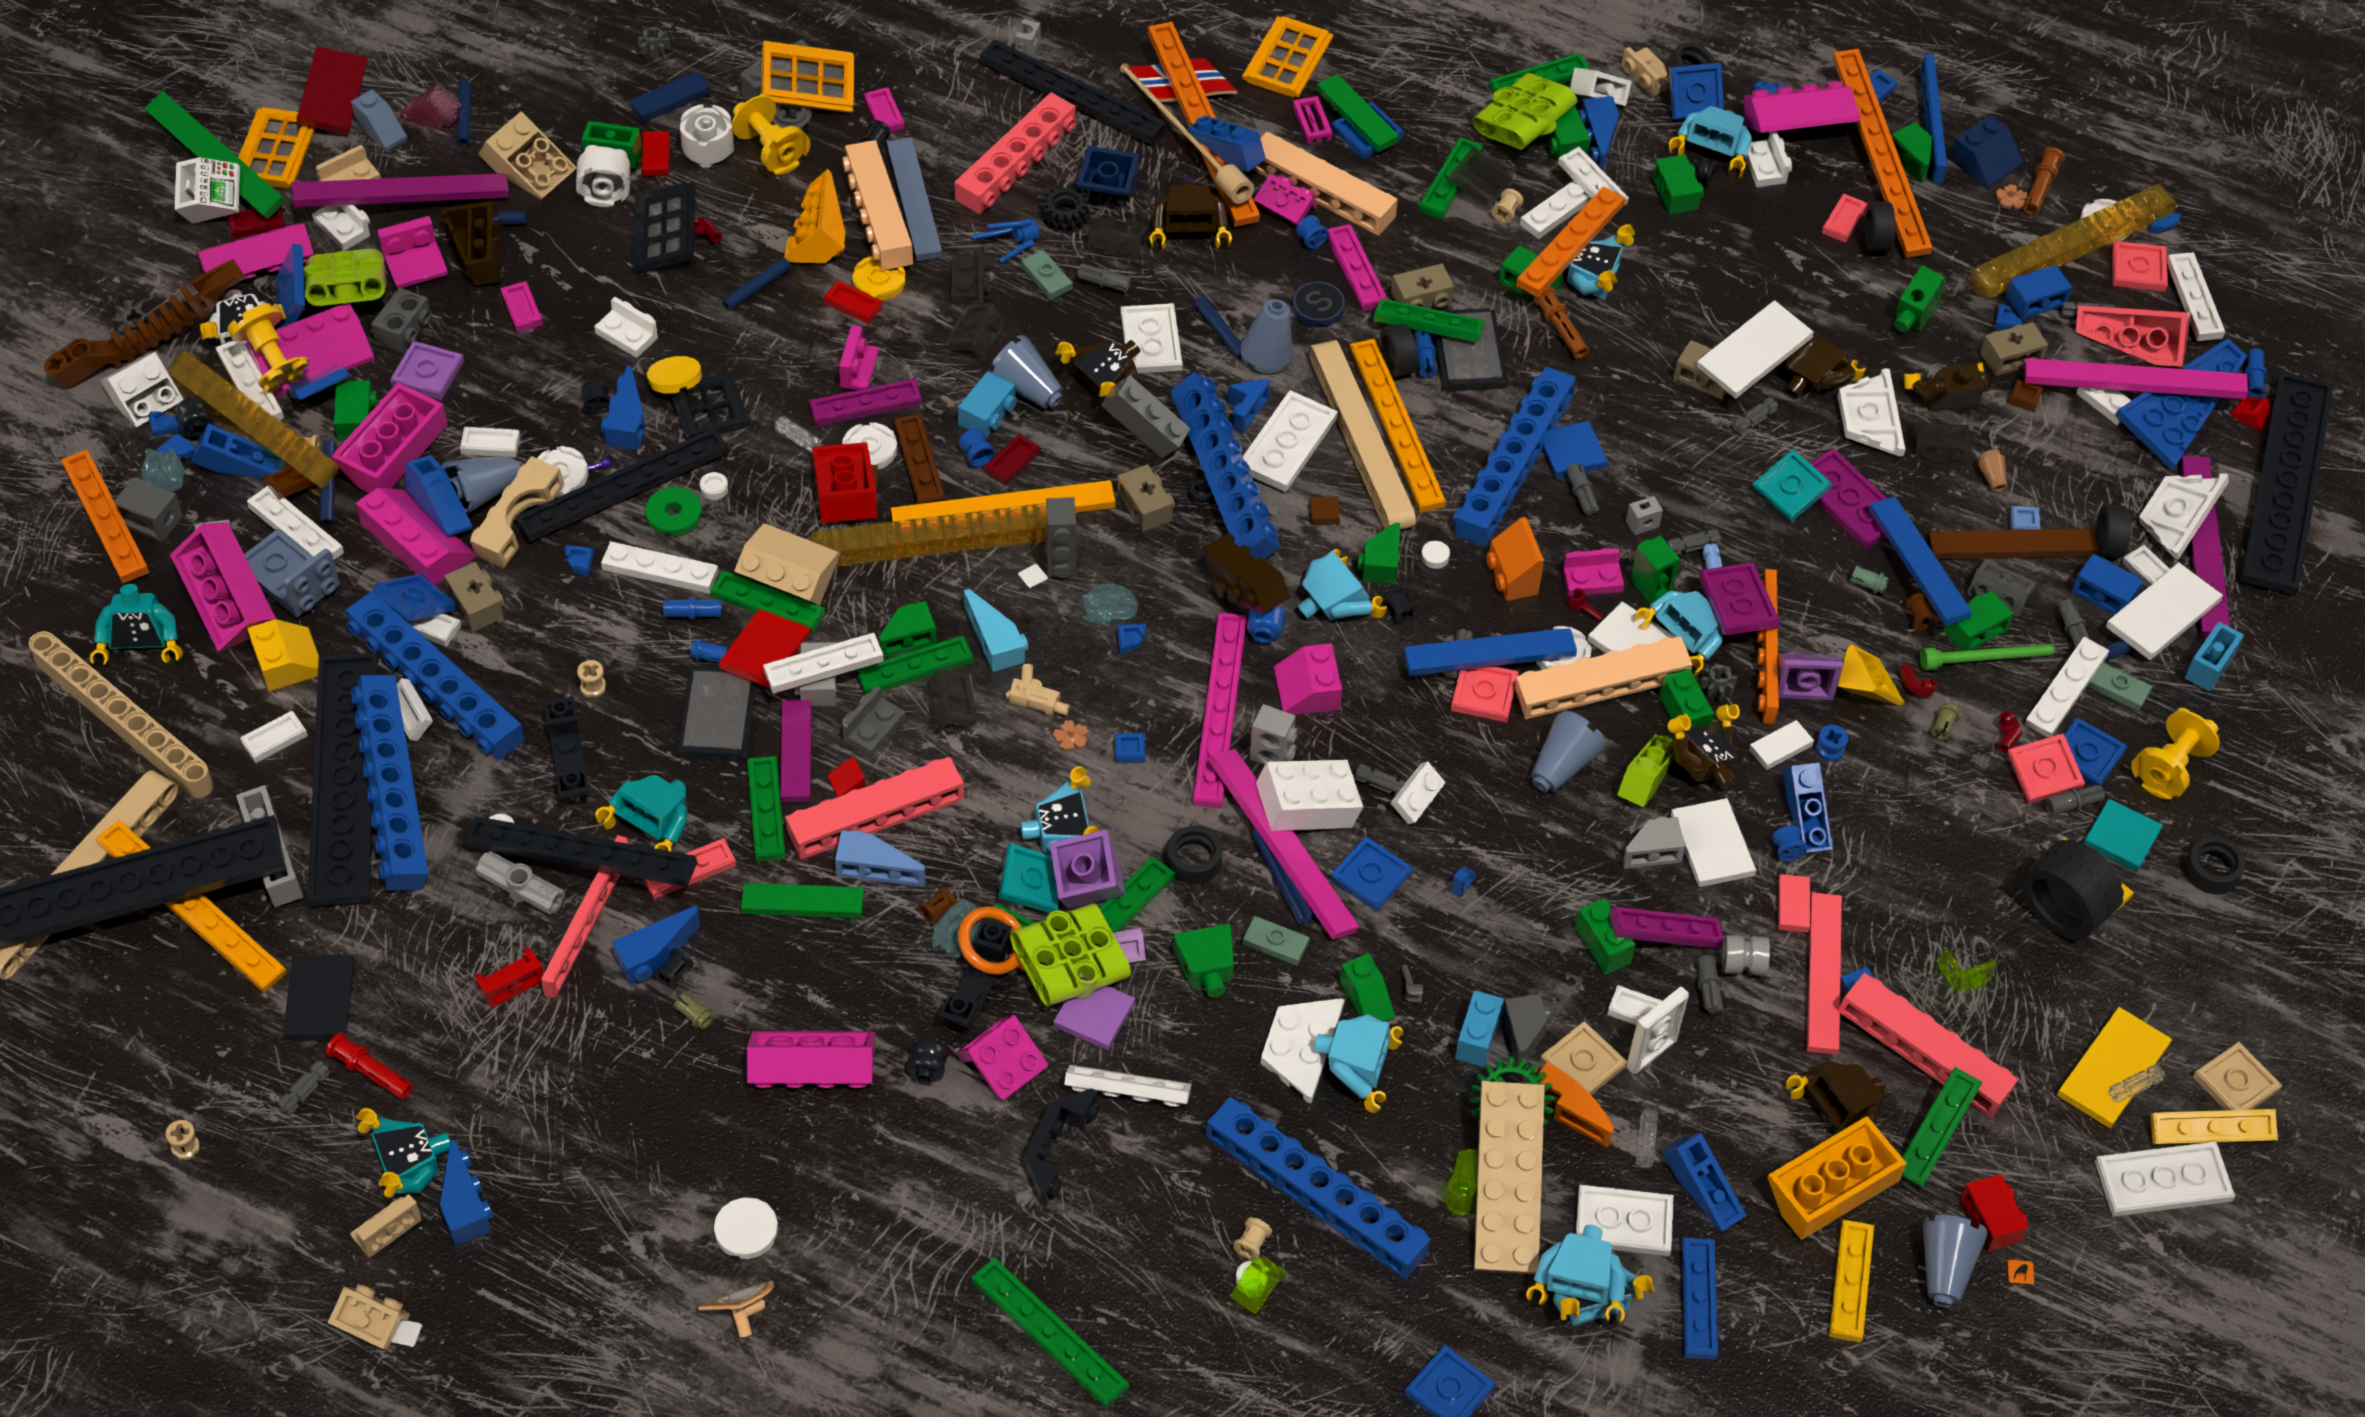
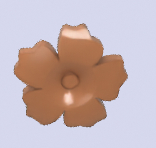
M2012 184L2006 186L2004 190L1998 188V191L1995 193L1997 200L2000 201L1999 205L2007 209L2012 207L2016 210L2022 209L2028 198L2027 192L2017 191V186Z
M1065 720L1064 724L1061 725V730H1054L1053 738L1060 744V749L1064 751H1073L1074 747L1082 749L1086 746L1088 729L1087 726L1080 724L1075 727L1073 720Z

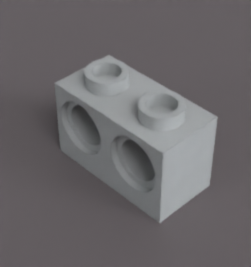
M1263 704L1252 725L1250 760L1264 765L1266 762L1292 761L1297 749V745H1294L1298 734V729L1295 728L1296 716Z

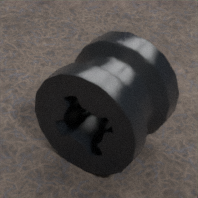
M602 380L586 382L581 388L585 411L590 414L606 412L609 409L610 402L607 383Z

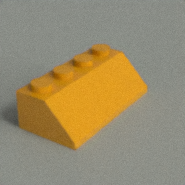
M1868 1116L1770 1173L1768 1180L1782 1217L1798 1237L1803 1240L1899 1182L1906 1162Z

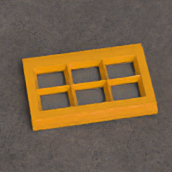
M1277 16L1242 75V79L1246 80L1247 83L1292 98H1299L1332 41L1333 34L1327 30L1300 21Z
M763 41L761 94L766 93L776 104L852 113L854 100V53Z
M262 107V109L258 108L238 158L271 187L288 189L291 187V182L296 181L316 128L296 124L298 112Z

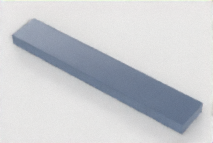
M912 137L886 141L916 261L941 258L942 249Z

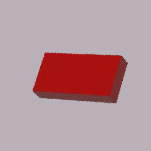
M669 131L643 132V176H669Z
M839 280L823 297L824 304L868 325L883 308L882 300Z

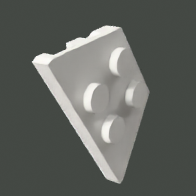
M1890 369L1881 370L1880 375L1872 379L1867 376L1860 379L1856 384H1849L1840 388L1838 400L1845 437L1897 456H1904L1905 445Z
M2219 474V478L2202 479V475H2190L2188 477L2165 476L2140 514V524L2175 559L2179 560L2229 483L2228 475Z
M1341 998L1278 1006L1261 1056V1064L1269 1071L1276 1073L1280 1080L1288 1087L1291 1085L1303 1094V1099L1308 1103L1313 1101L1328 1056L1326 1053L1314 1050L1315 1040L1318 1033L1334 1036L1344 1007L1345 1000Z

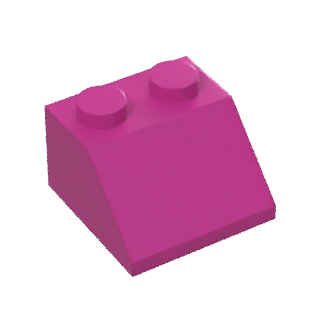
M1332 643L1303 646L1274 666L1282 711L1297 715L1340 710L1342 687Z

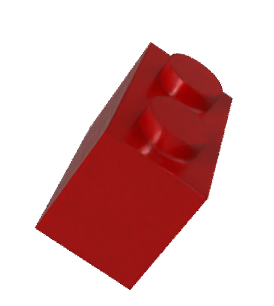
M2002 1174L1967 1183L1961 1200L1974 1227L1979 1229V1224L1987 1229V1238L1984 1243L1986 1251L1989 1252L2021 1243L2028 1229L2027 1217L2023 1211H2019L2014 1201V1191L2009 1184H2006Z

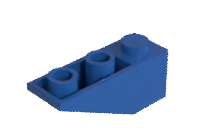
M1613 96L1583 99L1581 110H1578V114L1591 139L1590 158L1602 171L1616 133L1619 117Z
M1206 115L1198 118L1194 124L1187 128V131L1225 163L1233 164L1240 170L1249 172L1266 159L1260 135L1257 131Z
M627 365L624 375H620L618 378L616 396H612L610 399L608 417H604L602 420L601 433L605 435L606 445L638 451L646 428L632 368Z
M431 455L406 462V491L442 532L449 537L471 530L472 524L445 470Z
M1820 762L1794 765L1783 769L1787 802L1794 825L1799 827L1802 833L1801 841L1806 844V853L1833 850Z
M452 1140L450 1141L440 1207L453 1243L458 1245L491 1232L488 1219L493 1218V1214L488 1201L484 1200L481 1202L478 1193L483 1191L477 1175L470 1176L467 1168L472 1165L466 1149L459 1150L456 1141Z

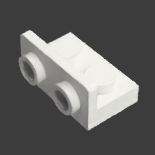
M1771 131L1768 140L1754 141L1750 144L1746 162L1756 187L1785 184L1788 173L1792 171L1791 159L1786 156L1784 141L1782 138H1779L1777 131Z
M354 205L325 206L312 213L313 221L343 251L370 236L368 227L370 220L363 210L359 211Z
M614 297L611 300L612 310L594 326L595 334L638 358L658 339L656 321L649 314H644L635 309L630 303L623 302Z

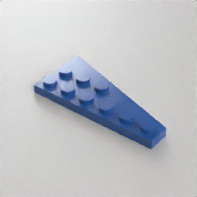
M2228 338L2181 369L2237 373L2247 355ZM2144 392L2119 408L2115 416L2173 471L2221 397Z

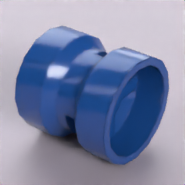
M978 428L968 430L959 439V446L964 453H967V459L973 467H982L995 456V450L990 443L986 442L987 437Z

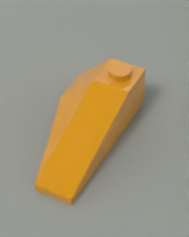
M827 169L809 184L801 205L804 211L795 220L793 225L797 229L794 237L790 236L786 243L784 258L789 262L826 263L833 256L838 257L845 248V228L832 173Z

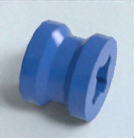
M1315 215L1305 217L1296 227L1297 235L1304 239V243L1310 249L1321 246L1329 236V231L1325 226L1320 225V220Z
M1837 725L1823 727L1817 741L1816 753L1823 760L1829 762L1837 761L1844 755L1848 734Z
M1793 825L1785 826L1775 831L1772 835L1774 845L1778 846L1777 854L1780 860L1794 861L1804 856L1807 852L1805 842L1801 841L1802 833L1799 827Z

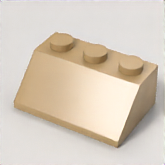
M763 523L744 545L734 571L760 583L820 605L841 553Z

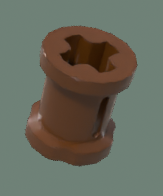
M1924 593L1912 595L1906 601V607L1912 612L1914 617L1913 625L1916 630H1927L1938 623L1937 614L1932 612L1930 602Z
M945 887L939 888L938 894L927 902L922 901L918 904V909L923 918L933 926L939 922L938 919L950 910L955 911L958 908L957 900Z

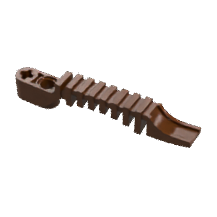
M234 259L225 262L191 281L192 285L199 292L196 295L192 296L184 284L178 287L186 301L181 303L175 295L169 297V300L174 305V308L169 310L165 304H162L158 307L163 314L160 317L151 312L147 315L151 320L150 323L145 324L142 319H139L135 322L139 327L135 332L129 325L125 326L122 329L127 336L123 339L115 330L109 333L111 338L107 341H88L84 338L76 339L51 355L44 363V371L59 388L69 389L106 364H114L119 369L123 366L120 360H128L131 363L135 360L134 356L139 353L144 355L149 347L155 348L162 339L165 341L170 339V334L174 332L178 334L183 331L182 327L185 325L189 327L193 325V320L198 317L200 319L206 317L205 313L214 310L215 303L220 295L230 287L246 279V276Z

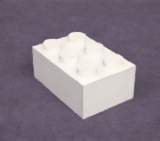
M1348 760L1266 762L1256 781L1271 831L1352 828L1363 809Z

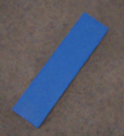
M1683 1237L1681 1244L1684 1358L1717 1360L1715 1239Z

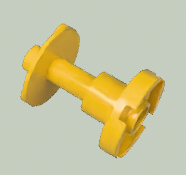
M762 93L745 103L741 102L735 106L733 110L735 116L732 120L733 133L739 139H751L758 135L761 136L760 143L764 146L761 152V162L770 172L773 171L777 175L786 174L800 164L797 160L802 154L806 157L810 149L809 137L799 127L788 126L782 128L780 125L771 124L776 114V104L766 93Z
M270 303L256 306L241 314L243 320L238 324L235 320L229 324L227 331L233 341L242 342L249 340L256 353H263L272 369L266 372L258 381V385L264 389L265 393L275 391L280 387V384L287 381L294 383L305 376L303 370L309 365L308 358L302 356L286 361L278 347L281 339L274 326L282 319L283 315L277 304L274 303L273 308Z
M2178 708L2166 721L2167 732L2174 741V744H2166L2162 749L2147 747L2141 750L2132 761V772L2135 778L2139 775L2144 781L2141 786L2151 794L2162 799H2171L2173 796L2178 798L2189 786L2190 778L2185 768L2189 761L2188 753L2196 757H2210L2219 749L2220 742L2216 734L2218 726L2212 720L2203 719L2186 708Z

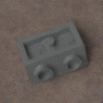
M1985 559L1977 569L1967 594L1974 598L1977 595L1983 596L1993 591L2012 611L2013 616L2018 617L2022 612L2025 602L2033 593L2037 582Z
M876 686L870 693H866L861 698L859 706L852 713H848L843 719V741L872 757L905 720L906 711L883 699L882 689Z

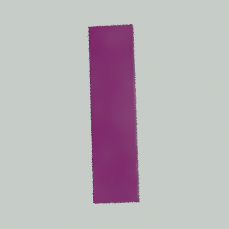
M915 378L809 400L810 410L816 427L922 405V397Z
M811 700L782 701L781 803L811 802Z
M1615 906L1609 912L1615 937L1618 938L1624 937L1627 939L1718 949L1723 946L1724 937L1718 918Z

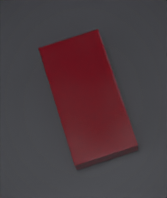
M281 207L268 220L256 209L239 211L238 213L228 215L233 239L262 234L285 227Z
M1019 433L984 466V473L1006 486L1041 453V447Z

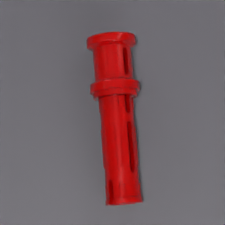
M337 1033L328 1043L326 1055L331 1058L336 1057L345 1063L348 1070L363 1073L402 1101L411 1094L414 1088L412 1082L404 1079L370 1056L368 1048L365 1046H357L348 1040L345 1033Z

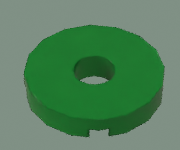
M667 487L659 490L649 498L646 504V520L650 528L661 535L667 533L672 534V536H681L689 533L698 526L702 515L701 503L697 495L681 487ZM671 509L681 511L676 515H669L667 513Z

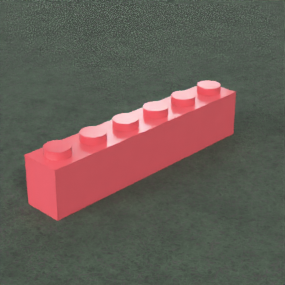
M950 757L941 760L937 759L928 765L914 770H906L902 774L887 780H879L868 787L852 790L838 798L824 800L820 804L808 809L797 810L785 817L787 834L800 860L837 847L841 830H859L864 833L873 834L964 800V782Z
M1866 973L1860 977L1847 993L1838 1010L1839 1013L1943 1085L1946 1083L1954 1067L1982 1081V1085L1972 1100L1971 1105L1990 1118L1994 1116L2019 1080L2008 1069L1991 1061L1982 1051L1965 1043L1956 1033L1948 1031L1935 1022L1930 1015L1922 1013L1909 1004L1904 997L1896 995L1886 988L1881 981L1870 977Z

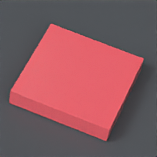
M2114 241L2112 245L2113 286L2166 292L2168 286L2167 248L2165 246Z
M1495 666L1460 670L1451 711L1507 723L1515 691L1516 676H1518L1519 671Z
M2064 733L2008 749V757L2028 804L2046 799L2047 797L2064 794L2071 788L2076 790L2084 788L2085 782Z

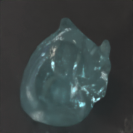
M169 448V453L146 449V458L142 466V479L171 492L182 487L185 469L175 450Z
M1101 584L1095 586L1088 594L1082 596V603L1087 612L1082 618L1095 624H1108L1112 619H1130L1138 611V602L1134 594L1124 586Z
M964 900L955 903L949 908L941 922L935 924L934 932L932 933L933 949L940 946L942 950H946V954L949 957L958 958L962 955L958 943V930L964 917L977 909L975 904ZM981 920L976 922L971 929L970 941L972 947L973 940L981 925Z

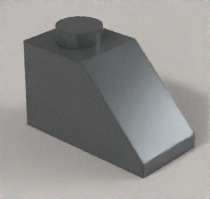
M1540 994L1504 1000L1502 1018L1517 1067L1522 1058L1526 1060L1529 1058L1544 1037L1547 1023L1551 1021L1549 1007L1547 1004L1543 1005Z

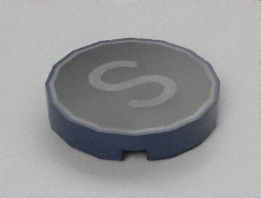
M1307 282L1294 293L1292 300L1294 315L1301 322L1309 326L1316 327V324H1323V327L1330 326L1338 322L1344 315L1346 303L1344 294L1337 286L1329 282Z

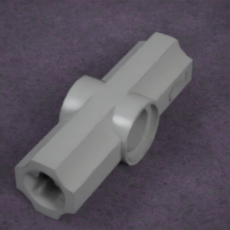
M492 851L483 854L475 869L478 876L507 891L510 898L514 901H526L549 915L559 910L565 898L564 890L532 874L530 867L522 863L514 864Z

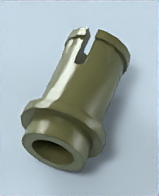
M1945 703L1937 710L1938 718L1931 733L1936 737L1938 731L1941 730L1937 738L1939 740H1947L1949 738L1954 723L1960 718L1959 708L1952 703Z
M683 993L679 996L688 1006H685L677 999L674 1008L691 1020L694 1028L702 1030L707 1028L714 1018V1015L711 1014V1009L700 1005L688 993Z

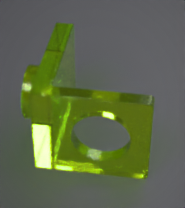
M1946 948L1942 952L1938 966L1954 991L1958 993L1969 988L1977 989L1992 979L1997 964L1994 960L1962 971L1949 949ZM1947 961L1950 963L1953 969V974L1950 972L1948 968Z
M1261 1255L1251 1262L1230 1297L1252 1313L1257 1314L1276 1284L1284 1279L1288 1273Z

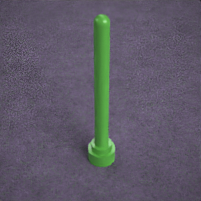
M2050 644L1941 652V650H1936L1934 647L1922 648L1920 651V664L1923 671L1937 670L1942 664L2050 656L2054 654L2055 648Z

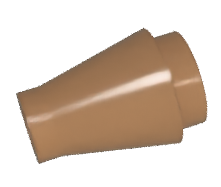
M1989 450L1979 456L1978 466L1991 486L1992 492L1997 493L2006 490L2008 484L2006 480L2005 456L1999 450Z

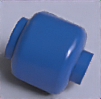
M1280 605L1264 614L1250 609L1247 622L1249 634L1255 641L1260 643H1271L1277 640L1283 633L1286 612Z

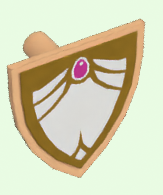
M772 1280L729 1293L698 1307V1309H732L739 1337L749 1336L752 1334L748 1317L765 1308V1302L762 1297L771 1292L774 1288V1282Z

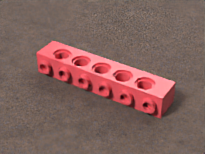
M1052 92L1047 95L954 182L955 200L978 214H981L987 207H991L996 198L1003 192L1008 191L1013 182L1019 177L1024 176L1030 166L1040 161L1047 150L1056 146L1060 138L1075 127L1076 106Z

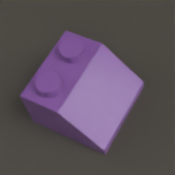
M1778 653V698L1833 700L1843 668L1842 661L1836 655Z
M1107 829L1050 843L1058 898L1068 909L1125 896L1121 866Z

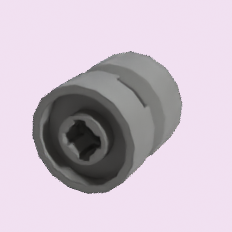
M1740 935L1724 936L1722 946L1723 973L1741 974L1743 970H1746L1748 975L1767 976L1770 959L1768 937L1751 936L1748 941H1745L1744 937Z

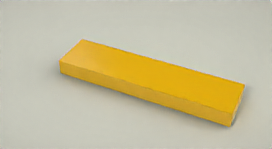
M2275 1109L2150 1113L2153 1144L2278 1140Z
M1842 1220L1829 1337L1862 1342L1874 1225Z

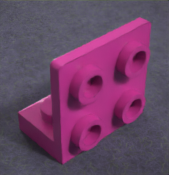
M430 216L377 230L383 256L397 289L448 274L435 240Z
M1015 1015L1000 1019L956 1052L962 1063L974 1062L999 1100L1007 1098L1048 1066V1063Z

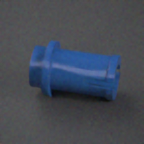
M700 638L699 641H693L690 656L694 657L696 661L703 659L719 663L728 651V646L706 643L704 639Z

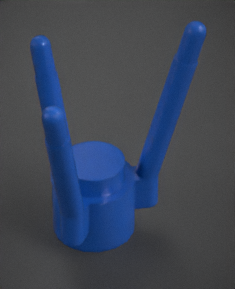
M1034 219L988 224V229L1000 230L971 236L972 240L1013 233L1015 241L1023 244L1001 257L999 262L1003 263L1021 251L1034 247L1033 241L1039 238V230Z

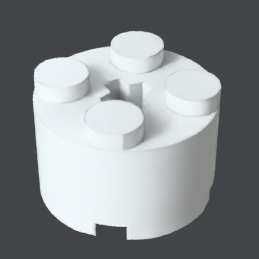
M697 105L683 113L680 123L682 150L687 158L707 168L713 166L714 163L724 160L734 151L732 122L726 110L712 105V108H704L703 105Z
M596 145L587 146L585 152L580 155L577 161V193L584 196V201L599 207L613 206L615 201L621 199L622 202L625 200L630 189V162L627 158V153L621 149L598 147Z

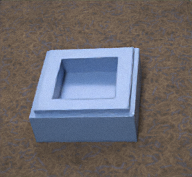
M2011 506L2009 511L2011 530L2041 529L2038 507Z

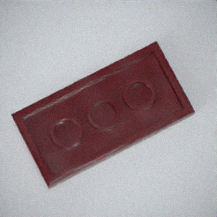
M316 46L296 124L349 135L354 116L351 101L359 97L368 57Z

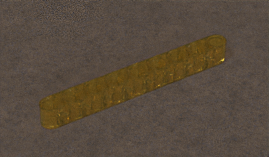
M2156 184L1981 264L1972 272L1971 279L1987 298L1995 297L2007 291L2011 279L2036 272L2041 268L2046 269L2055 265L2060 267L2168 217L2177 208L2178 203L2161 184Z
M182 349L168 368L167 372L319 487L325 489L340 468V465L186 350Z
M1046 503L822 530L813 533L809 537V541L840 552L841 554L835 567L1046 541Z

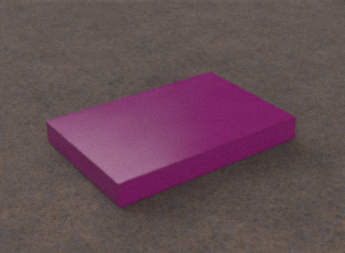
M1754 562L1699 570V580L1724 636L1779 628L1780 620Z

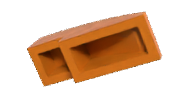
M1546 1062L1540 1073L1545 1072L1547 1078L1541 1084L1551 1083L1553 1085L1551 1090L1545 1092V1095L1555 1097V1101L1546 1102L1556 1107L1553 1119L1608 1148L1612 1141L1614 1127L1606 1113L1577 1081L1561 1069Z

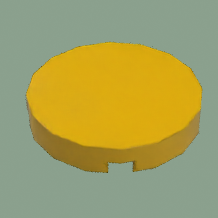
M873 256L864 258L855 266L853 286L879 300L885 301L896 297L902 292L905 286V270L903 266L882 270L879 260L874 261Z
M674 356L653 364L647 372V378L654 391L663 394H675L680 392V388L687 387V389H691L698 384L702 378L700 363L694 358Z

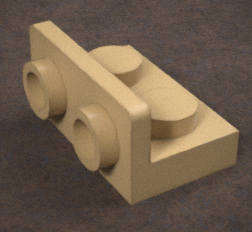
M1630 47L1624 49L1622 67L1652 97L1670 89V77L1666 65L1647 47L1636 53Z
M362 145L316 166L319 181L381 179L379 172L367 159L365 148Z
M409 1194L404 1198L400 1197L351 1232L352 1239L368 1258L421 1221L416 1201Z
M357 1284L356 1288L344 1287L328 1323L377 1347L388 1349L401 1319L408 1320L410 1313L402 1310L403 1304L394 1299L385 1297L383 1301L374 1297L376 1291L364 1285Z

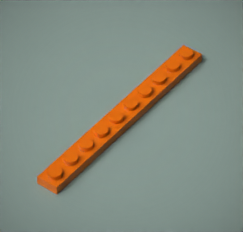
M1173 22L1148 26L1147 34L1188 125L1191 126L1198 118L1204 115L1216 119ZM1197 140L1222 167L1228 165ZM1202 154L1234 227L1259 222L1260 214L1252 196L1243 203H1234L1216 184L1215 177L1218 170Z
M1859 49L1834 52L1833 62L1840 81H1842V84L1851 87L1860 114V121H1856L1883 198L1885 202H1890L1893 205L1895 230L1905 258L1931 254L1932 244Z

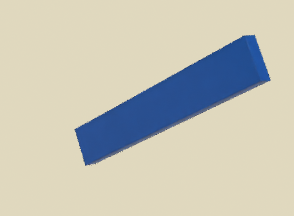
M1925 54L1920 68V80L1926 131L1932 137L1930 155L1931 177L1933 184H1942L1947 169L1935 58L1934 54Z
M1894 496L1870 503L1869 511L1944 625L1970 619L1971 609L1897 498Z
M1571 628L1407 646L1404 647L1403 654L1408 674L1412 676L1576 657L1577 648Z

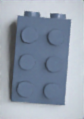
M279 529L275 530L244 554L261 589L296 618L303 612L310 610L316 602L325 595L332 593L340 585L331 551L323 549L312 557Z

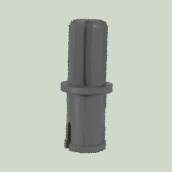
M1080 264L1077 276L1080 279L1100 284V288L1108 287L1123 293H1127L1131 282L1130 276L1109 271L1107 267L1103 270L1086 264Z
M1581 463L1571 464L1567 467L1566 473L1572 483L1573 495L1578 497L1585 515L1590 516L1593 513H1597L1599 507L1592 493L1594 487L1587 479L1583 465Z
M2074 599L2060 602L2057 608L2065 623L2064 630L2070 634L2076 648L2083 637L2090 639L2085 629L2087 623L2081 618Z
M2100 785L2080 790L2071 788L2064 794L2047 797L2045 805L2048 813L2053 816L2073 809L2079 811L2084 805L2104 800L2105 794Z
M1710 955L1701 956L1696 962L1700 977L1698 988L1702 991L1704 1008L1709 1013L1714 1014L1721 1011L1723 1007L1720 993L1722 981L1718 978L1715 957Z

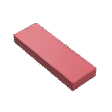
M724 838L685 853L694 855L698 862L688 885L737 866L736 860ZM643 879L653 899L684 887Z

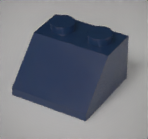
M1991 115L1955 138L1950 156L1951 162L1985 189H1989L2023 165L2010 130Z
M1088 146L1077 182V188L1127 197L1134 195L1140 175V154Z

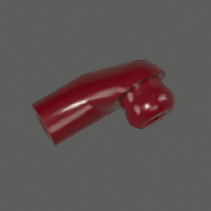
M695 216L694 235L707 236L711 242L718 243L722 239V233L710 220Z
M1910 664L1900 667L1899 673L1909 692L1923 698L1933 696V693L1937 690V683L1933 679L1926 678L1924 681L1917 679L1914 669Z
M2004 711L1998 717L2003 737L1997 747L2001 752L2008 753V749H2012L2022 736V729L2014 714L2010 711Z

